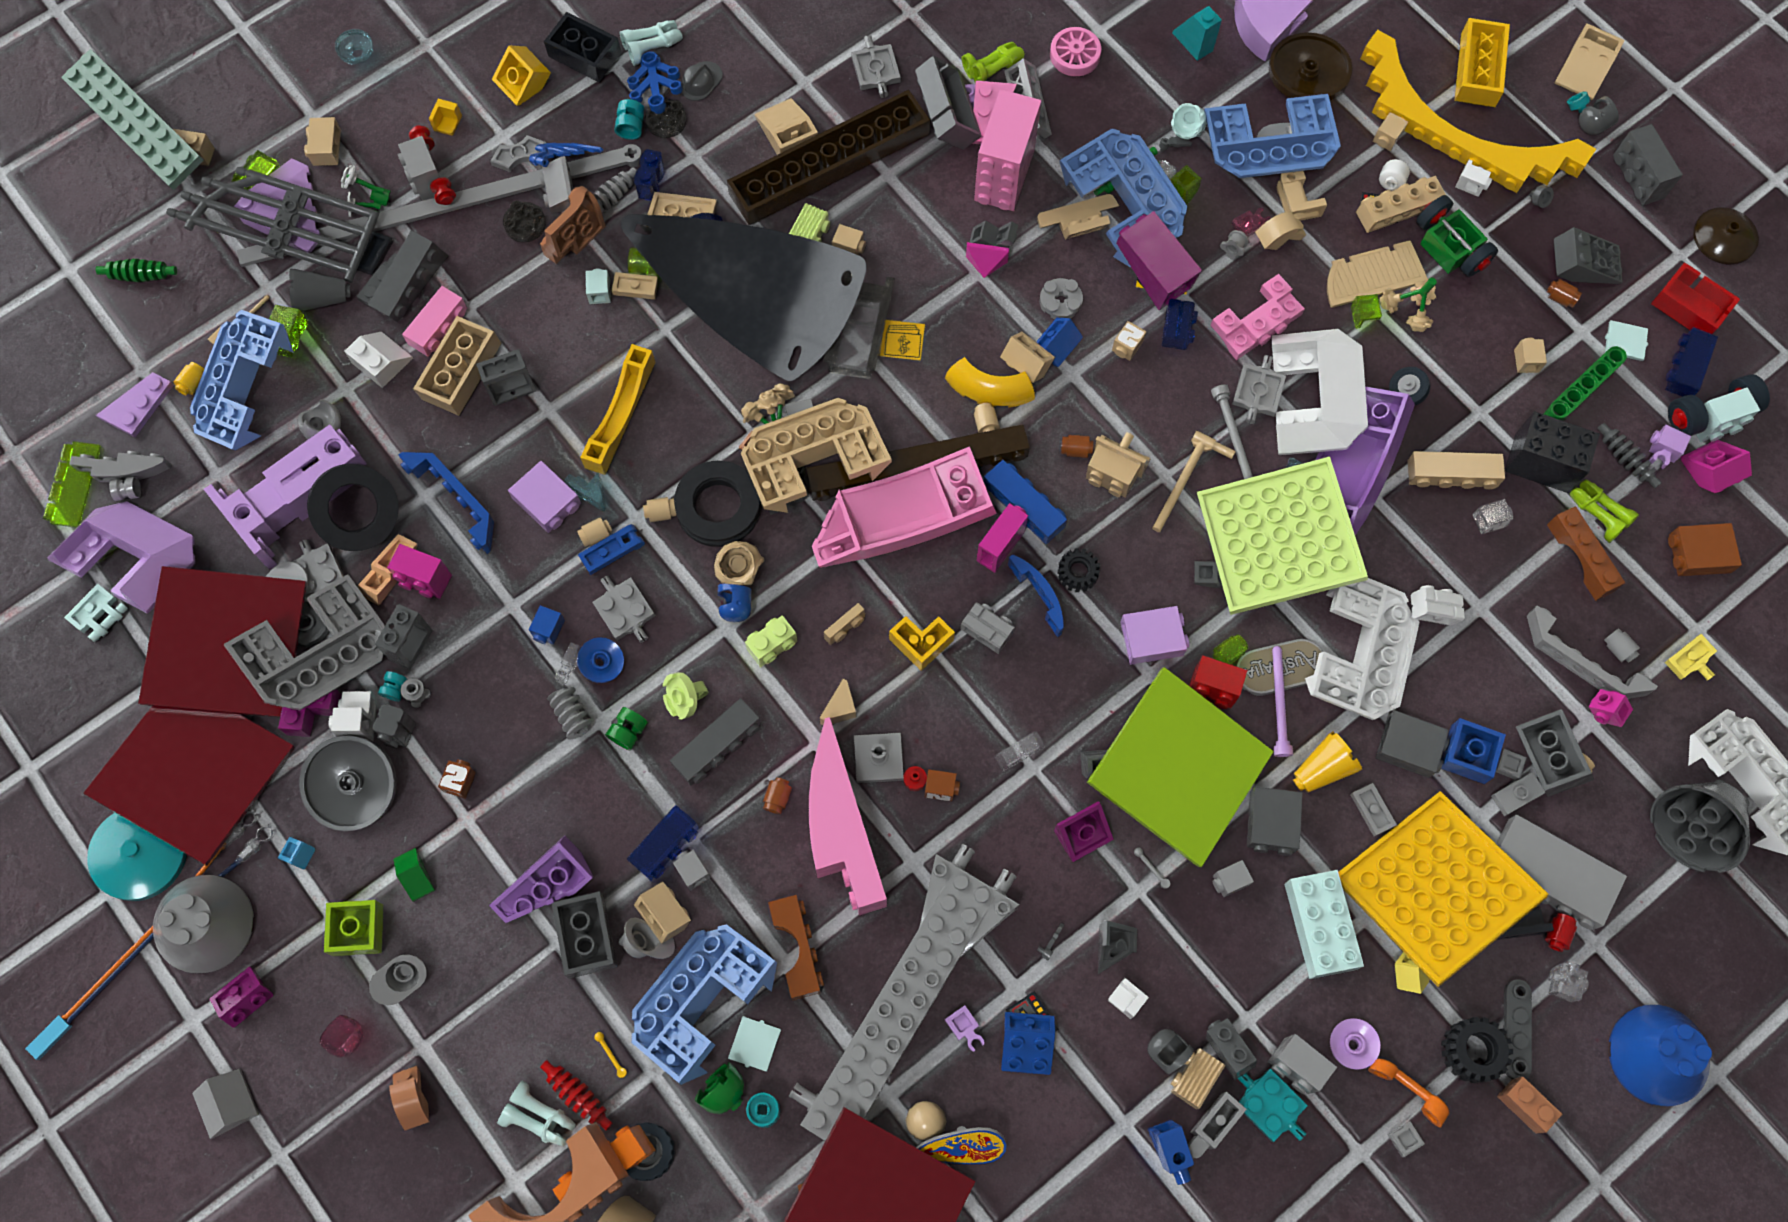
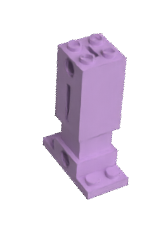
M329 424L262 473L266 478L243 494L238 489L230 496H227L221 488L216 490L212 484L204 488V491L251 551L271 570L277 563L273 560L275 554L269 548V545L280 538L276 532L299 517L303 522L308 518V495L318 477L338 465L360 464L365 466L367 463L360 456L356 448L350 444L340 429L335 431ZM354 484L340 487L333 493L330 501Z

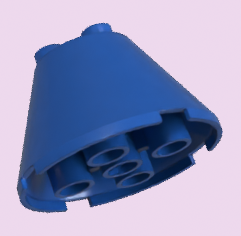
M1644 1005L1628 1011L1615 1024L1609 1042H1611L1610 1063L1619 1082L1634 1097L1651 1105L1668 1107L1686 1103L1702 1090L1709 1075L1712 1051L1698 1027L1688 1017L1667 1006Z

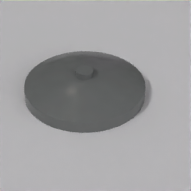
M356 735L334 737L315 747L306 758L299 778L301 798L311 816L322 825L339 831L362 829L378 821L390 808L397 787L395 768L388 754L372 740Z

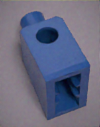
M1169 1120L1148 1128L1163 1169L1170 1174L1173 1173L1177 1185L1191 1181L1188 1167L1193 1166L1194 1162L1182 1126Z

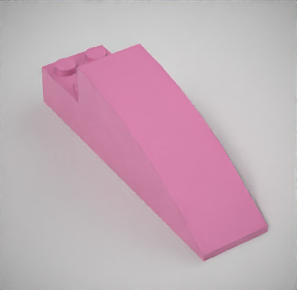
M828 717L824 721L811 771L809 791L811 848L817 877L821 878L842 871L845 887L850 886L852 892H848L852 909L858 910L860 916L887 907V898L830 717Z

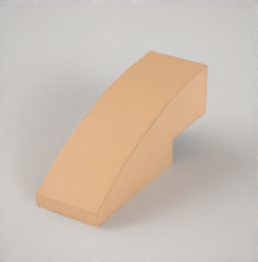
M399 534L372 562V570L358 584V589L365 599L378 606L397 583V580L392 578L393 575L387 567L399 544L415 550L418 547L417 543Z

